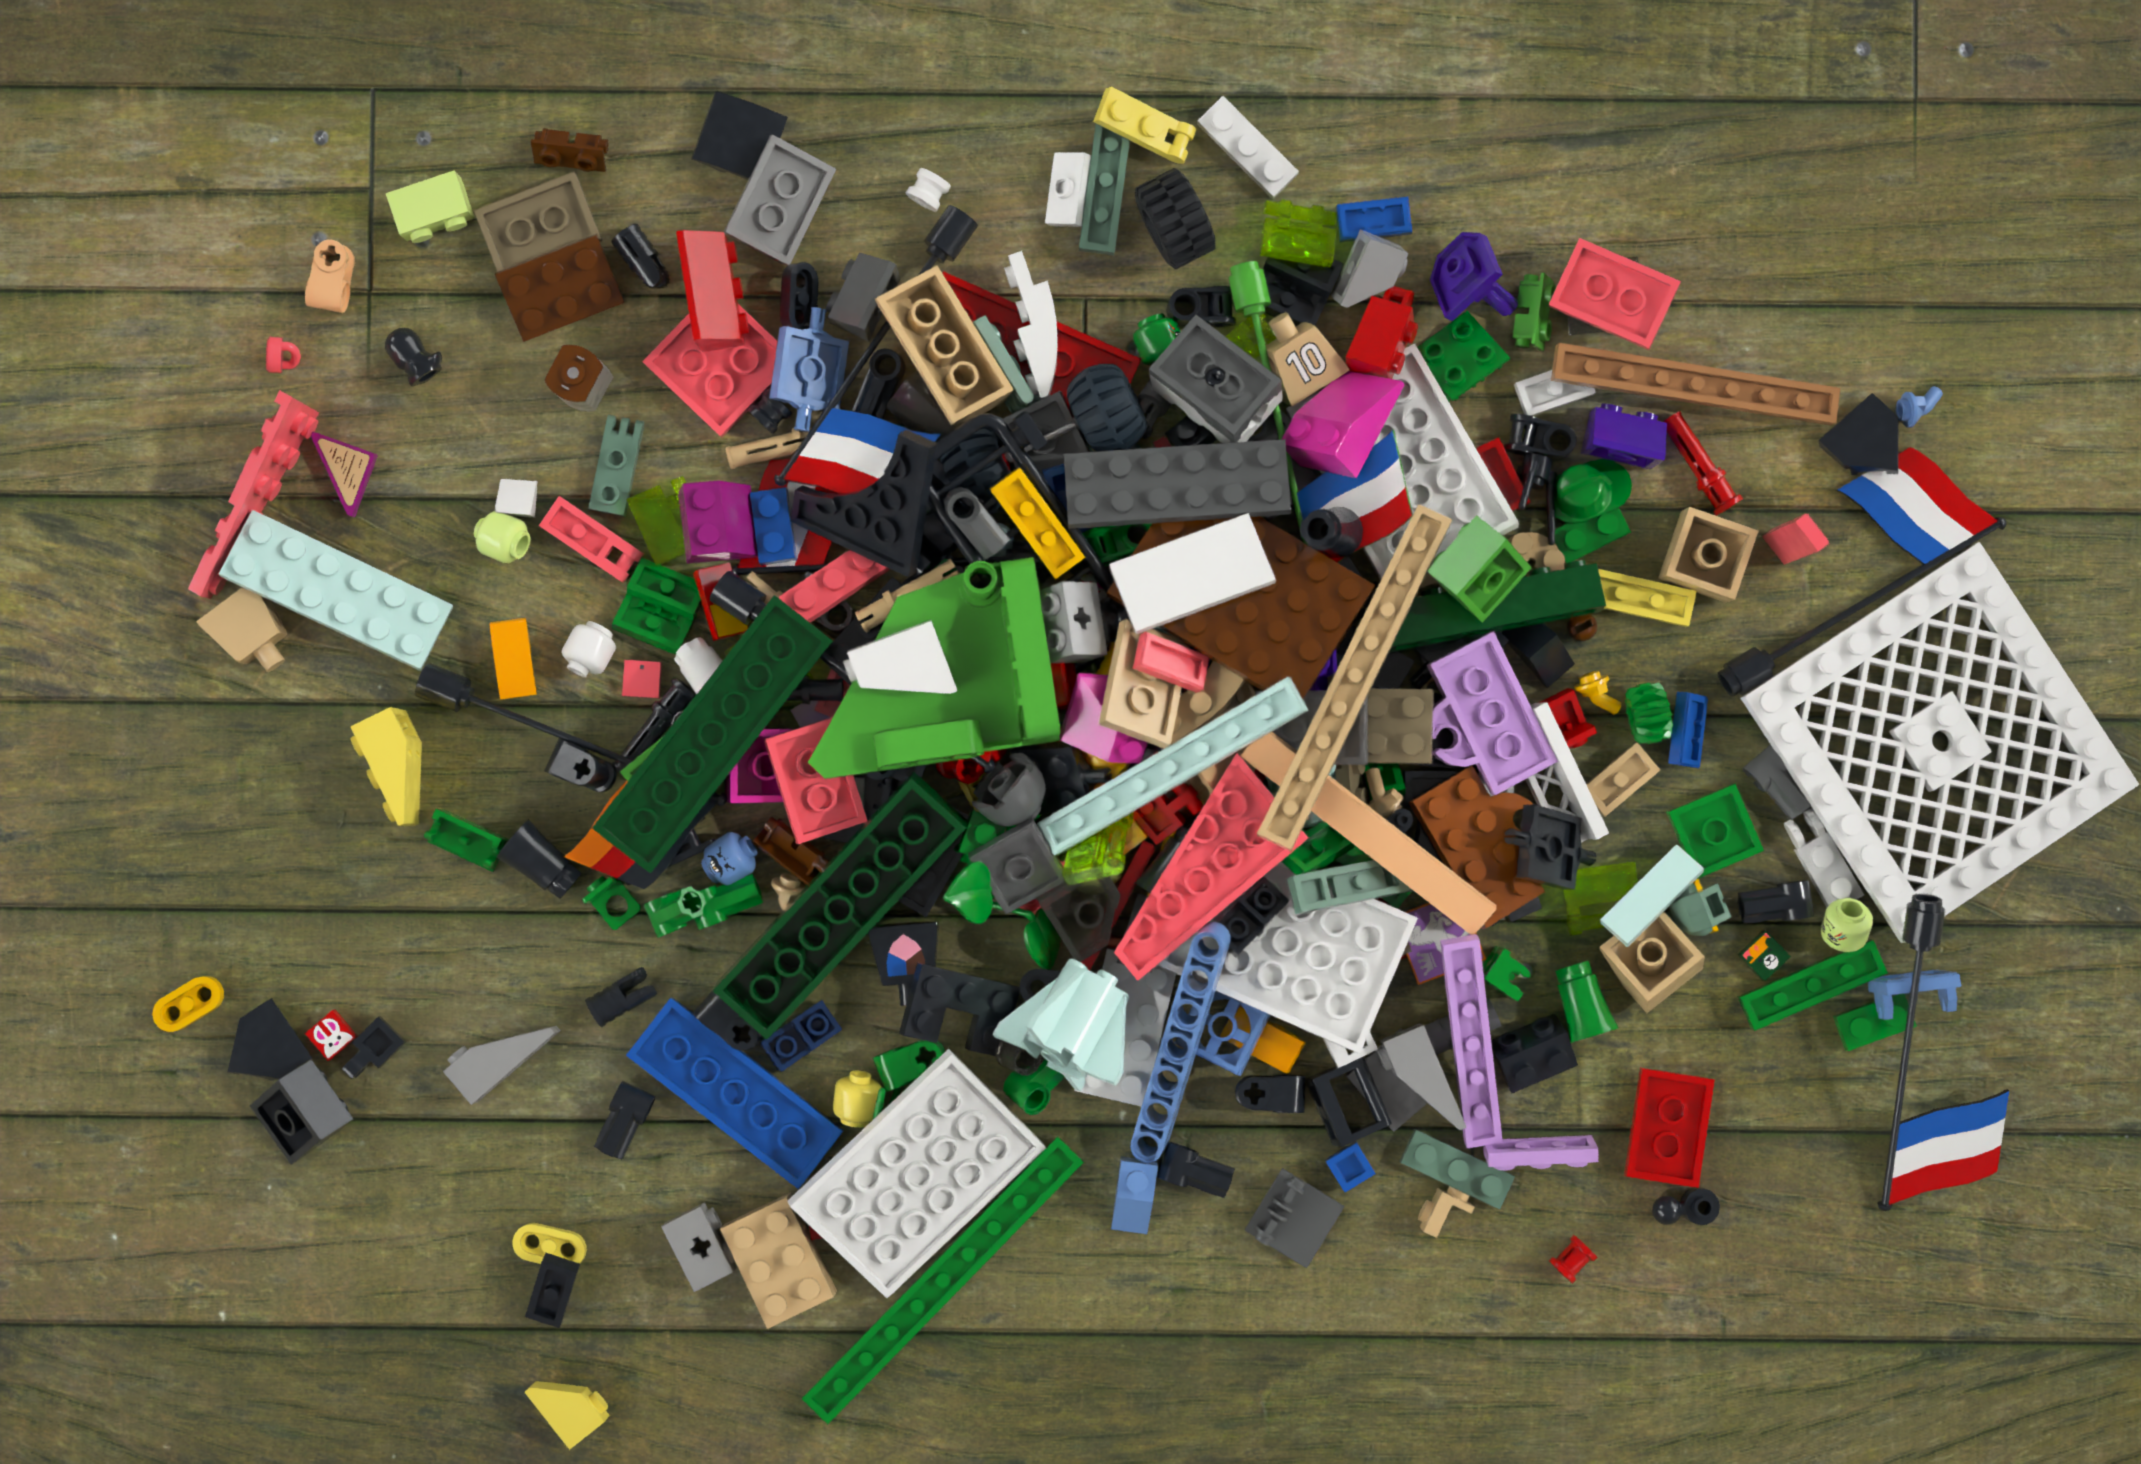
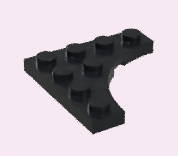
M905 430L898 434L896 447L891 460L884 470L885 473L869 487L860 491L842 494L826 493L804 485L797 488L794 492L791 522L909 578L917 573L937 443L914 432Z

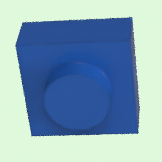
M1356 1141L1325 1159L1344 1193L1376 1174Z

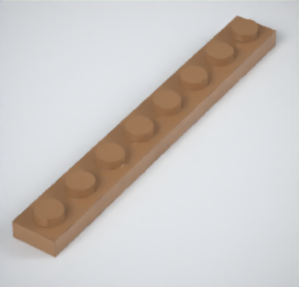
M1564 343L1555 345L1551 381L1830 426L1836 424L1840 388Z

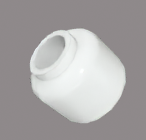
M588 621L586 625H576L562 648V655L569 662L567 668L571 672L585 678L588 673L601 674L616 649V644L611 639L613 636L612 632L592 621Z

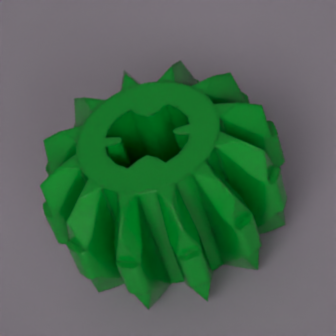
M1648 682L1627 689L1625 694L1626 714L1631 734L1634 736L1635 741L1638 744H1652L1670 738L1673 727L1672 713L1667 699V692L1664 691L1663 686L1660 683Z

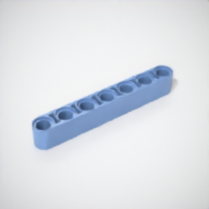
M1218 922L1205 924L1191 942L1131 1140L1130 1149L1133 1156L1143 1163H1152L1159 1159L1172 1134L1230 945L1231 937L1228 929ZM1209 936L1214 938L1218 942L1219 949L1208 948L1203 942V937ZM1200 970L1204 972L1209 981L1206 983L1197 981L1193 976V971ZM1182 1005H1193L1197 1009L1198 1015H1188ZM1172 1038H1182L1187 1043L1188 1048H1178L1173 1043ZM1168 1070L1173 1072L1177 1076L1178 1081L1171 1082L1167 1080L1162 1071ZM1158 1103L1163 1105L1167 1109L1168 1114H1159L1155 1111L1152 1104ZM1143 1136L1152 1137L1158 1146L1152 1147L1147 1145L1143 1140Z

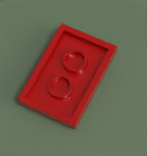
M1640 1067L1624 1176L1699 1188L1715 1079Z

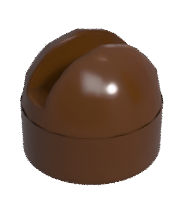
M1591 614L1570 618L1567 623L1568 634L1576 641H1587L1596 634L1597 621ZM1590 620L1591 627L1579 633L1576 632L1575 626Z

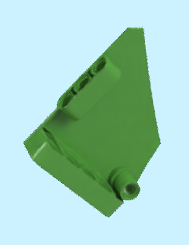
M1033 557L990 564L985 561H976L971 563L964 573L898 596L875 640L932 620L957 691L947 694L860 688L858 680H855L849 687L829 726L810 757L808 764L824 779L969 759L981 756L985 751L1059 741V718ZM977 574H984L991 582L986 588L977 589L970 583L971 578Z

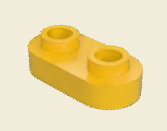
M201 976L192 979L156 1002L152 1013L155 1024L166 1032H175L186 1028L221 1005L224 999L223 986L217 979L211 976ZM204 987L211 991V998L208 1001L201 997V991ZM173 1006L177 1007L180 1011V1016L177 1020L170 1016V1009Z

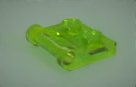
M1133 812L1067 850L1062 877L1068 886L1116 875L1124 870L1126 859L1123 851L1127 830L1133 823ZM1112 833L1109 852H1107L1109 836Z
M1635 861L1580 868L1577 870L1575 890H1564L1567 926L1570 936L1581 935L1584 930L1605 928L1600 923V920L1606 913L1580 916L1579 906L1621 900L1638 883Z

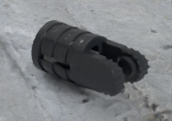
M633 224L620 231L612 239L611 243L617 248L625 263L629 265L630 270L636 272L638 277L643 280V284H646L649 288L667 287L669 280H671L669 278L670 275L658 258L659 253L653 248L645 233L641 231L640 226Z
M644 967L634 970L612 983L611 986H607L601 992H597L594 996L585 999L589 1011L600 1027L605 1026L606 1023L615 1020L616 1017L622 1016L625 1012L631 1011L657 995L652 985L644 986L628 996L626 994L627 991L647 979Z

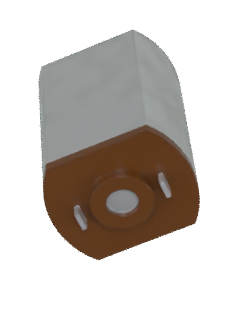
M562 345L544 380L549 389L572 408L581 411H596L613 379V375L591 351L577 345Z

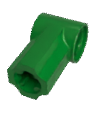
M750 874L730 885L719 887L714 885L700 890L707 903L703 908V915L694 920L699 931L728 920L730 915L764 903L754 874Z
M689 886L645 903L644 908L657 938H660L687 926V922L703 915V908L707 902L702 891H696Z
M1043 1056L1036 1060L1027 1070L1017 1069L1006 1078L1003 1086L1005 1095L1028 1115H1036L1043 1111L1050 1101V1091L1065 1078L1062 1073L1046 1066L1048 1060Z

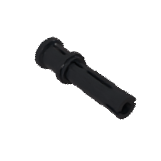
M673 677L671 680L672 686L660 701H655L652 704L651 710L653 713L633 736L620 755L634 760L658 741L670 725L672 726L674 716L678 712L684 711L695 697V691L678 678ZM618 761L612 762L619 773L627 766Z

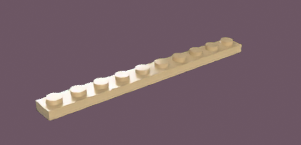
M1418 504L1260 826L1257 836L1290 852L1292 851L1421 587L1427 570L1430 568L1452 523L1451 518Z

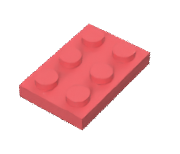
M1579 238L1548 305L1557 311L1650 350L1681 281Z
M833 717L764 739L796 844H801L868 821L853 775L824 779L808 764L810 757Z

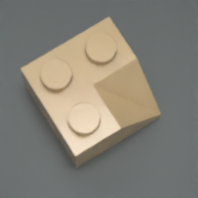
M1688 507L1680 513L1658 579L1682 588L1695 590L1699 594L1724 603L1733 601L1737 596L1759 531Z

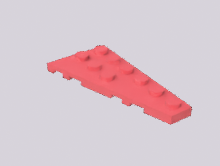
M279 390L274 401L280 404L277 414L271 419L267 418L261 429L264 442L261 447L257 446L250 453L228 502L234 505L232 512L225 519L221 518L215 529L217 532L216 538L219 540L216 546L212 545L205 551L188 590L201 597L211 599L213 594L217 595L221 592L227 580L220 577L219 572L251 511L254 510L261 513L268 500L272 501L275 499L282 486V483L279 482L286 469L290 470L294 467L300 456L298 449L304 438H310L312 431L314 432L317 428L318 420L316 418L319 412Z

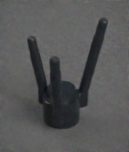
M1528 453L1524 455L1522 466L1517 467V474L1524 486L1518 508L1520 510L1525 509L1531 489L1540 490L1546 484L1548 544L1552 546L1555 544L1554 485L1557 473L1551 471L1552 459L1540 454Z

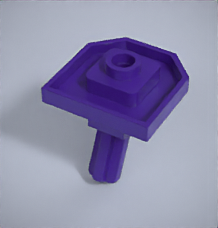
M1461 232L1437 255L1430 282L1446 319L1453 321L1474 301L1478 303L1482 299L1502 316L1511 315L1518 306V300L1496 282L1503 274L1487 236L1481 233Z

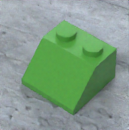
M1476 515L1470 523L1460 529L1458 536L1448 548L1435 557L1433 564L1427 572L1483 623L1532 567L1504 536Z

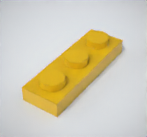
M1020 467L989 489L1055 579L1085 558Z

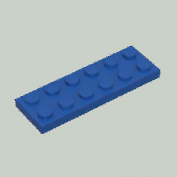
M673 997L667 1001L626 1054L632 1061L797 1189L802 1186L844 1131L743 1051L732 1048L719 1035L704 1026L694 1016L693 1012Z

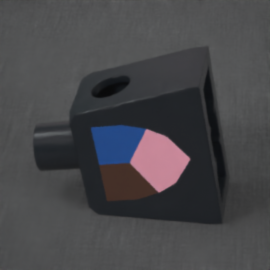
M939 921L873 927L868 932L882 986L898 985L900 1006H906L917 962L936 967Z

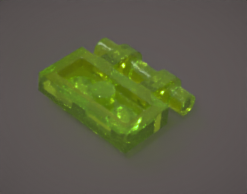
M1280 199L1279 202L1266 200L1263 214L1277 216V219L1266 217L1263 222L1260 256L1330 268L1334 261L1336 229L1322 227V224L1335 226L1337 212L1324 210L1323 206L1313 204L1311 208L1292 205V201ZM1291 219L1306 221L1308 224L1292 222Z
M684 476L670 481L675 494L666 498L660 485L626 499L656 566L685 555L682 526L678 527L671 509L679 506L678 492L682 484L686 483Z

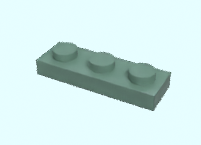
M1414 1129L1399 1161L1499 1210L1515 1178L1514 1175L1504 1170L1488 1167L1487 1162L1417 1129Z

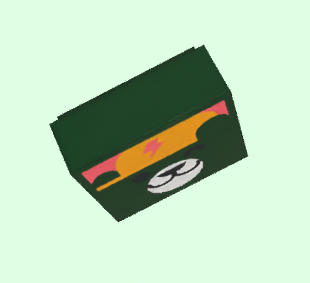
M1762 930L1737 954L1762 981H1766L1791 957L1766 930Z

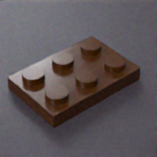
M597 233L495 273V277L523 342L625 302Z

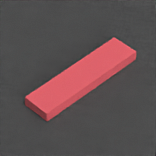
M1808 514L1779 525L1762 536L1784 565L1819 552L1829 544L1828 539Z

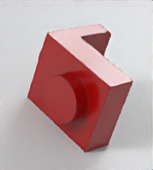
M1566 688L1541 701L1548 703L1569 749L1584 745L1588 741V737L1597 733L1595 726L1586 722L1573 689Z

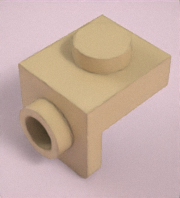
M1449 1186L1447 1192L1437 1188L1432 1201L1426 1200L1420 1210L1418 1220L1422 1221L1420 1225L1421 1230L1437 1238L1452 1205L1472 1214L1475 1207L1467 1202L1469 1195Z

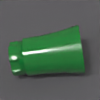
M1589 961L1555 971L1560 983L1557 987L1564 1007L1570 1043L1619 1028L1607 1006L1596 974L1592 975Z

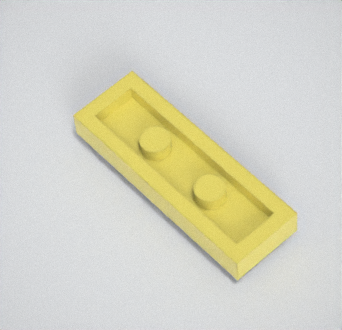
M1598 569L1606 602L1604 609L1689 627L1697 591Z

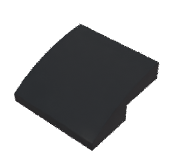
M715 91L691 159L723 173L729 172L749 180L769 137L774 135L781 138L788 117L752 102Z
M1278 234L1263 266L1271 304L1265 307V313L1276 317L1287 312L1295 327L1303 322L1315 326L1344 263Z

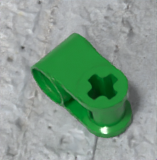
M1152 524L1095 527L1085 531L1083 535L1105 567H1107L1111 563L1130 557L1138 544L1132 543L1127 537L1130 530L1141 528L1147 532ZM1100 540L1103 541L1106 553L1103 552Z
M919 1040L873 1057L872 1059L886 1092L915 1081L932 1065L928 1060L921 1061L919 1055L924 1051V1046H926L928 1051L934 1050L936 1052V1056L932 1059L933 1064L945 1053L943 1044L940 1041L934 1043Z

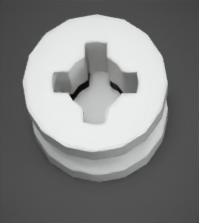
M919 168L916 174L917 181L914 186L908 188L906 195L921 206L937 212L940 207L939 199L942 194L948 193L951 185L935 173Z

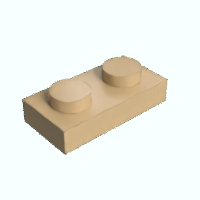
M1636 742L1587 782L1586 785L1599 813L1606 817L1656 775L1660 768Z

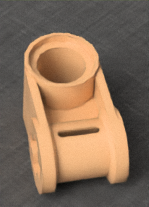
M324 240L316 246L311 273L305 291V303L308 307L340 313L346 311L350 299V284L355 264L353 252L348 247L335 240ZM338 253L340 260L330 263L328 261L329 256H335Z

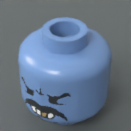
M727 832L704 849V858L701 860V864L712 882L730 885L754 871L756 867L754 856L757 855V848L749 837H741L737 833Z

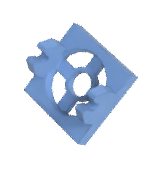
M1939 969L1921 971L1918 992L1938 990L1942 1011H1957L1956 987H1961L1960 974ZM1913 972L1885 975L1868 982L1869 992L1874 993L1879 1019H1893L1892 995L1910 993Z
M1215 991L1212 1002L1228 999L1229 1002L1224 1012L1214 1015L1208 1013L1205 1025L1208 1026L1211 1038L1207 1047H1204L1201 1041L1199 1042L1196 1055L1241 1076L1270 1015ZM1192 1005L1188 1015L1197 1016L1198 1011ZM1240 1005L1249 1016L1250 1033L1239 1029L1234 1018ZM1220 1016L1228 1017L1233 1024L1232 1032L1227 1037H1218L1213 1031V1022ZM1179 1037L1176 1038L1174 1044L1184 1049L1188 1048L1185 1040ZM1233 1038L1244 1044L1242 1048L1234 1053L1217 1054L1223 1041Z

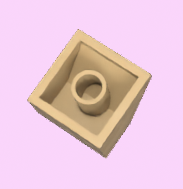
M1665 912L1629 947H1626L1619 939L1613 936L1599 948L1622 986L1646 1013L1703 969L1705 958Z

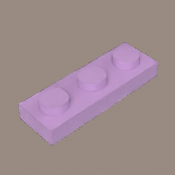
M1592 1135L1502 1139L1503 1143L1483 1146V1154L1488 1167H1494L1497 1170H1512L1515 1166L1524 1165L1545 1169L1551 1167L1552 1164L1583 1167L1588 1165V1163L1598 1162V1147Z

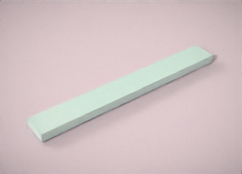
M1287 677L1037 824L1053 855H1059L1305 713L1308 709L1292 679Z

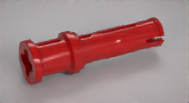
M1681 411L1664 420L1663 422L1667 423L1668 435L1698 479L1695 482L1697 484L1696 488L1698 491L1705 493L1714 507L1713 514L1718 516L1743 500L1741 494L1736 495L1726 480V471L1721 469V467L1716 468L1682 416Z

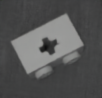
M1060 582L1039 591L1050 663H1087L1108 655L1097 583Z
M705 1202L665 1222L661 1226L694 1292L733 1273L737 1268L733 1255L718 1230L722 1227L721 1220L713 1207L708 1209ZM698 1236L702 1241L709 1240L711 1243L707 1249L708 1254L703 1249L696 1250L694 1245L699 1241Z

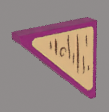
M312 431L311 438L347 515L355 518L378 455Z

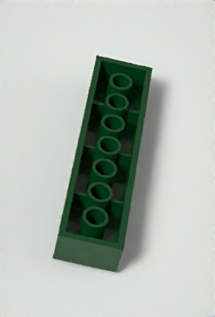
M913 771L717 981L713 992L767 1040L966 829L967 820Z

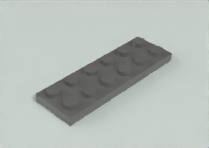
M1285 439L1064 454L1069 529L1236 518L1249 513L1250 517L1287 515L1291 512Z

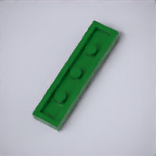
M1869 939L1863 948L1857 951L1839 952L1737 997L1751 1030L1756 1031L1874 980V978L1888 974L1874 940Z

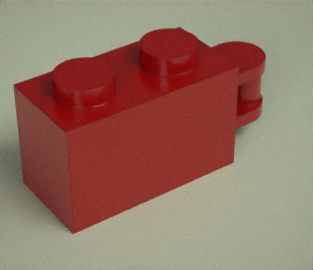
M1394 286L1385 290L1382 298L1371 296L1346 355V363L1351 372L1392 379L1394 374H1400L1405 361L1404 349L1407 343H1413L1418 330V323L1414 322L1413 307H1411L1414 291Z

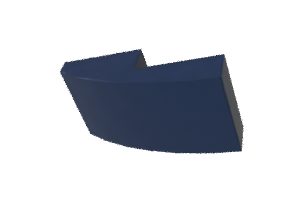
M821 1000L759 1044L778 1072L781 1073L840 1032L842 1028Z

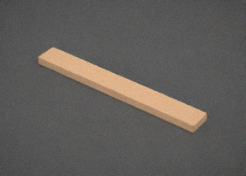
M1272 731L1246 746L1240 756L1280 787L1297 750ZM1328 775L1311 811L1466 932L1474 935L1496 911L1497 905Z

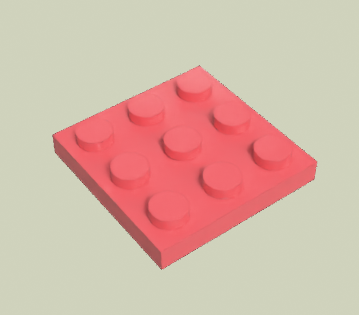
M739 305V312H740V313L746 312V311ZM746 312L749 334L743 335L745 342L743 346L702 352L693 340L690 316L688 314L642 361L721 438L747 413V408L751 404H755L762 397V393L766 389L769 390L772 384L778 341L748 312Z

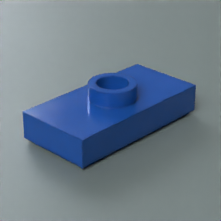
M1408 197L1336 205L1340 242L1355 241L1360 229L1381 238L1412 234Z
M1677 692L1668 764L1689 768L1700 767L1708 704L1707 696L1689 692Z

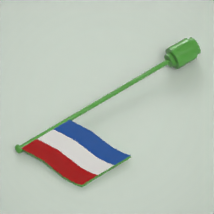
M1257 261L1240 263L1230 268L1231 276L1228 277L1235 311L1243 313L1245 318L1252 317L1262 365L1271 371L1259 315L1265 313V307L1271 304L1264 270L1259 268ZM1278 404L1273 410L1278 437L1281 440L1285 430ZM1394 430L1372 447L1357 478L1324 472L1299 492L1291 457L1286 452L1288 481L1299 531L1302 520H1305L1315 510H1328L1333 507L1348 508L1359 517L1363 526L1362 541L1353 552L1355 553L1390 536L1412 518L1413 512ZM1328 526L1325 529L1326 535L1328 533ZM1301 536L1302 542H1304L1305 544H1307L1306 541L1304 540V537ZM1327 556V557H1329L1330 559L1334 560V561L1337 562V563H1339V562L1342 561L1344 558H1346V557L1333 558V557Z

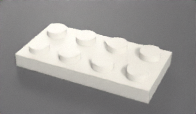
M1107 948L1102 970L1118 979L1116 987L1129 995L1126 1004L1123 1074L1116 1086L1087 1075L1085 1078L1086 1083L1081 1092L1142 1107L1156 1061L1176 973L1156 965L1152 973L1148 972L1137 981L1125 965L1117 963L1118 957L1114 953L1115 950Z

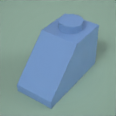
M1121 1156L1111 1225L1112 1230L1147 1234L1158 1169L1157 1161L1143 1163L1136 1158Z

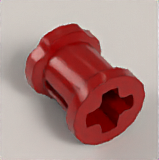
M1575 1235L1570 1238L1571 1243L1557 1258L1552 1257L1549 1260L1572 1284L1576 1281L1575 1275L1590 1260L1595 1261L1598 1258Z

